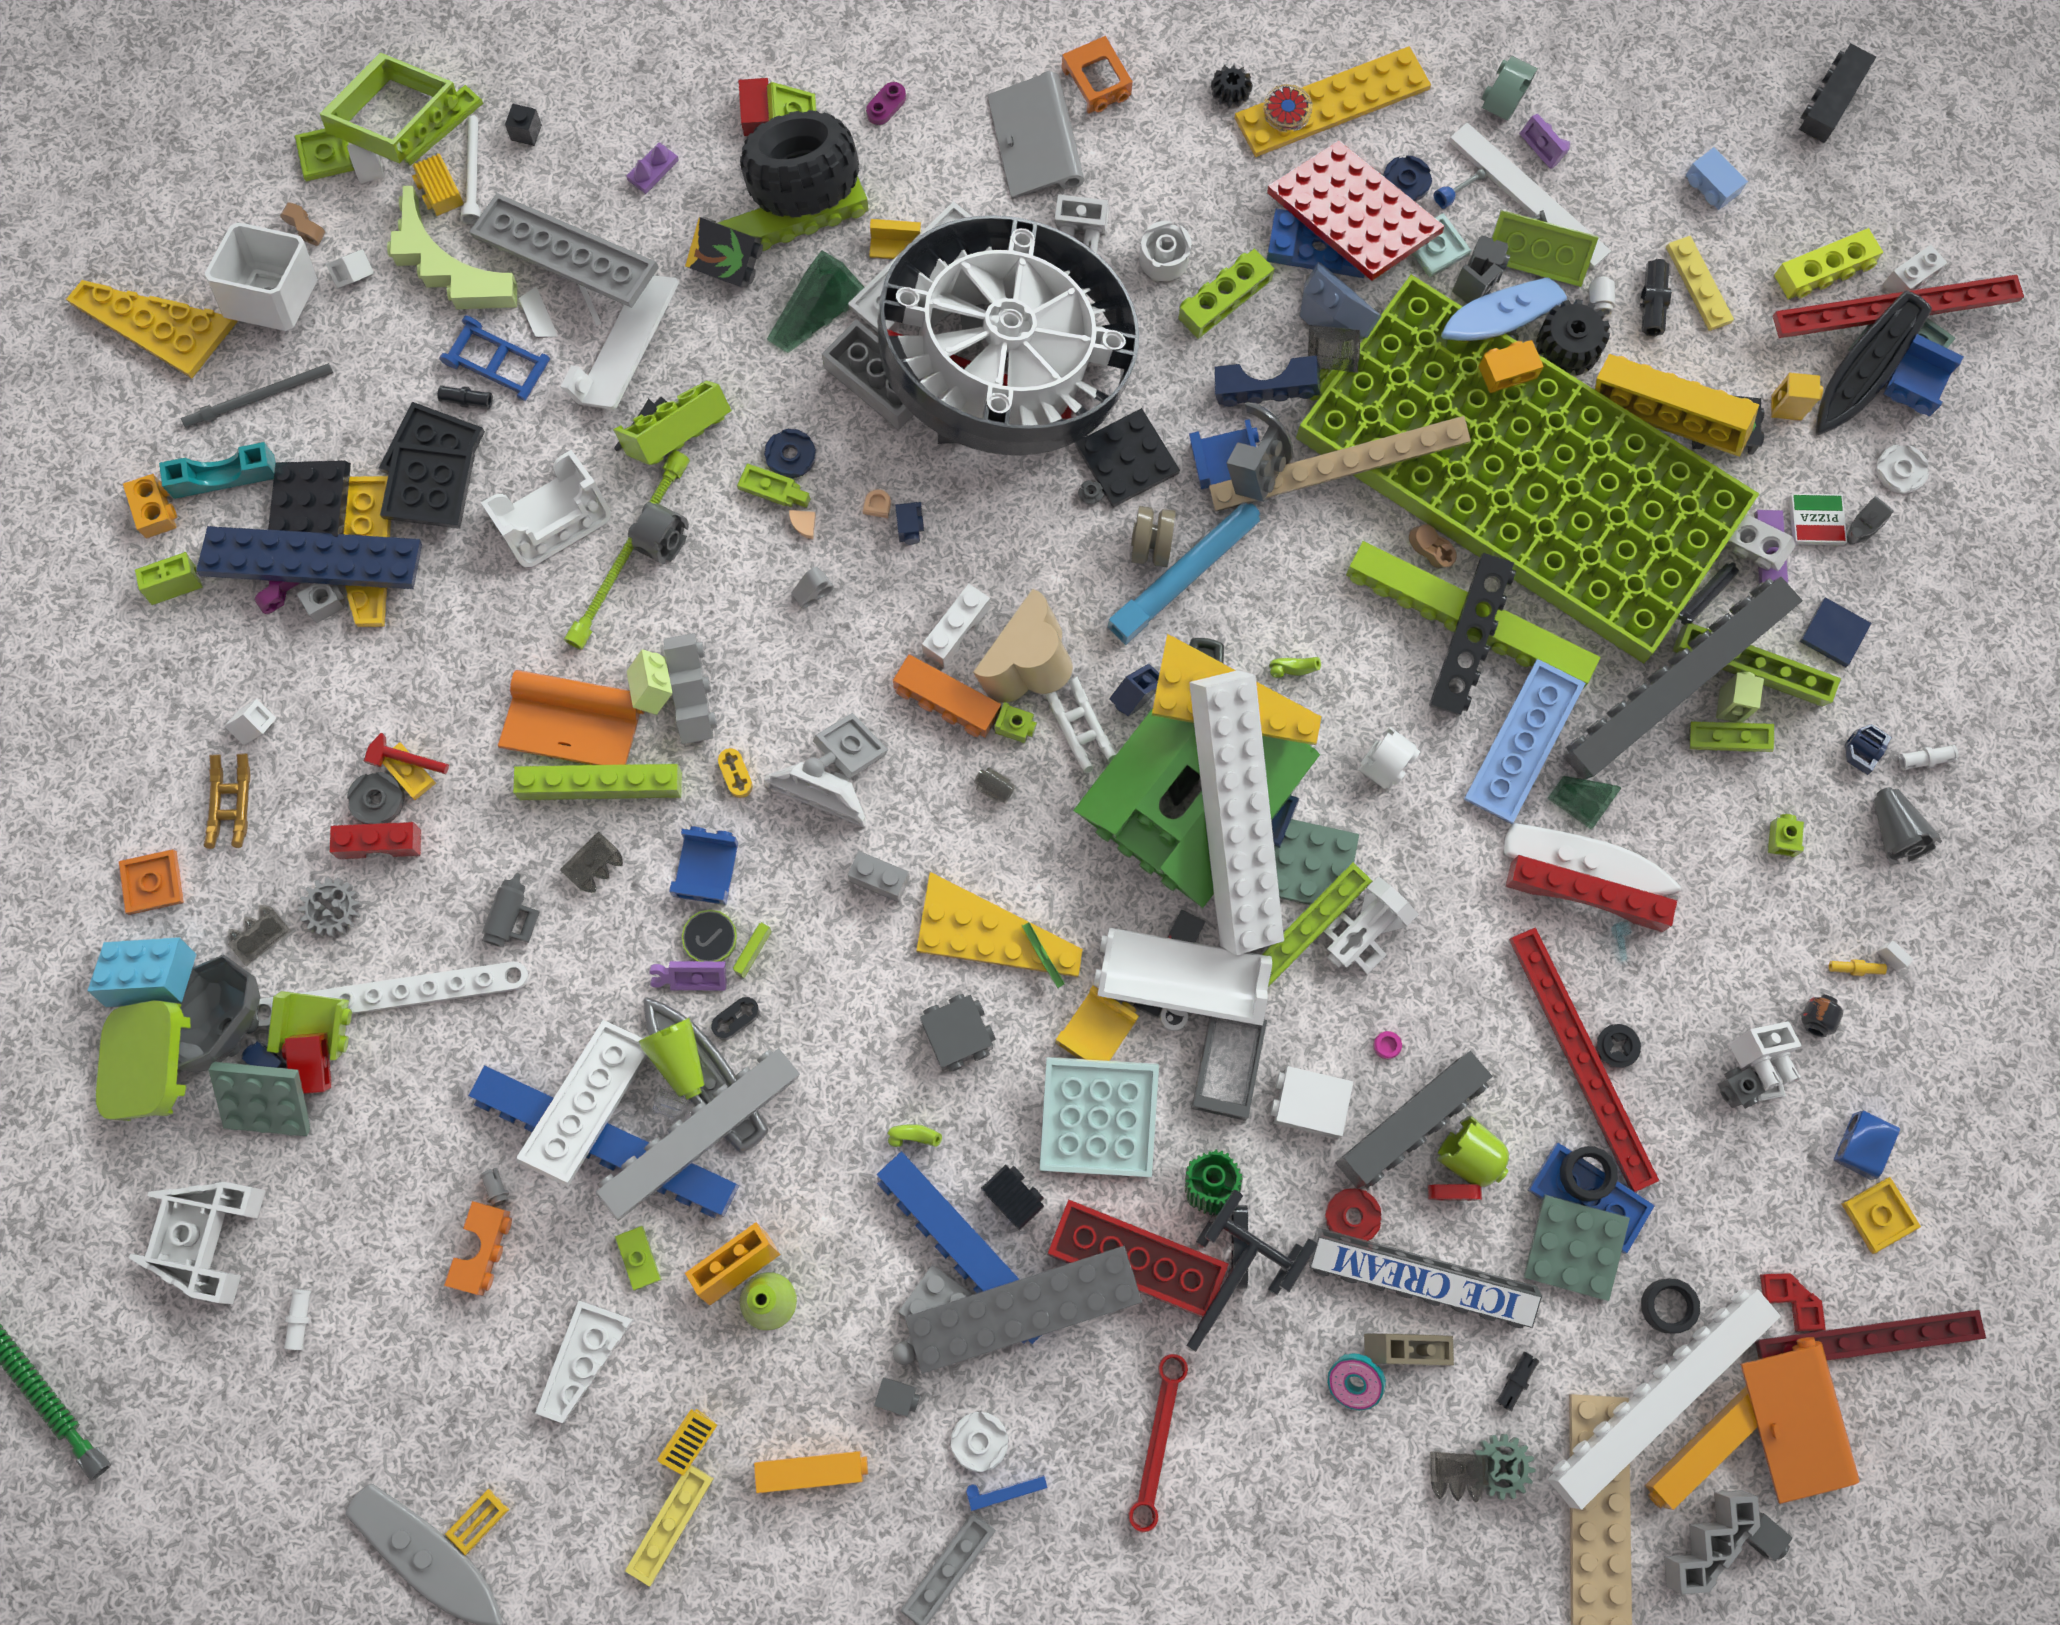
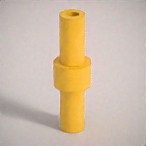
M1852 959L1850 962L1830 961L1829 971L1846 972L1852 976H1864L1865 974L1885 975L1887 965L1866 963L1865 960Z

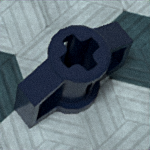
M1872 724L1855 730L1844 746L1847 762L1864 774L1869 775L1886 752L1887 745L1892 737ZM1864 732L1880 743L1877 744L1876 742H1874L1862 733ZM1854 751L1866 758L1868 762L1854 754Z

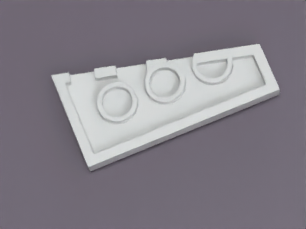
M578 1301L535 1414L565 1423L634 1319L583 1301Z

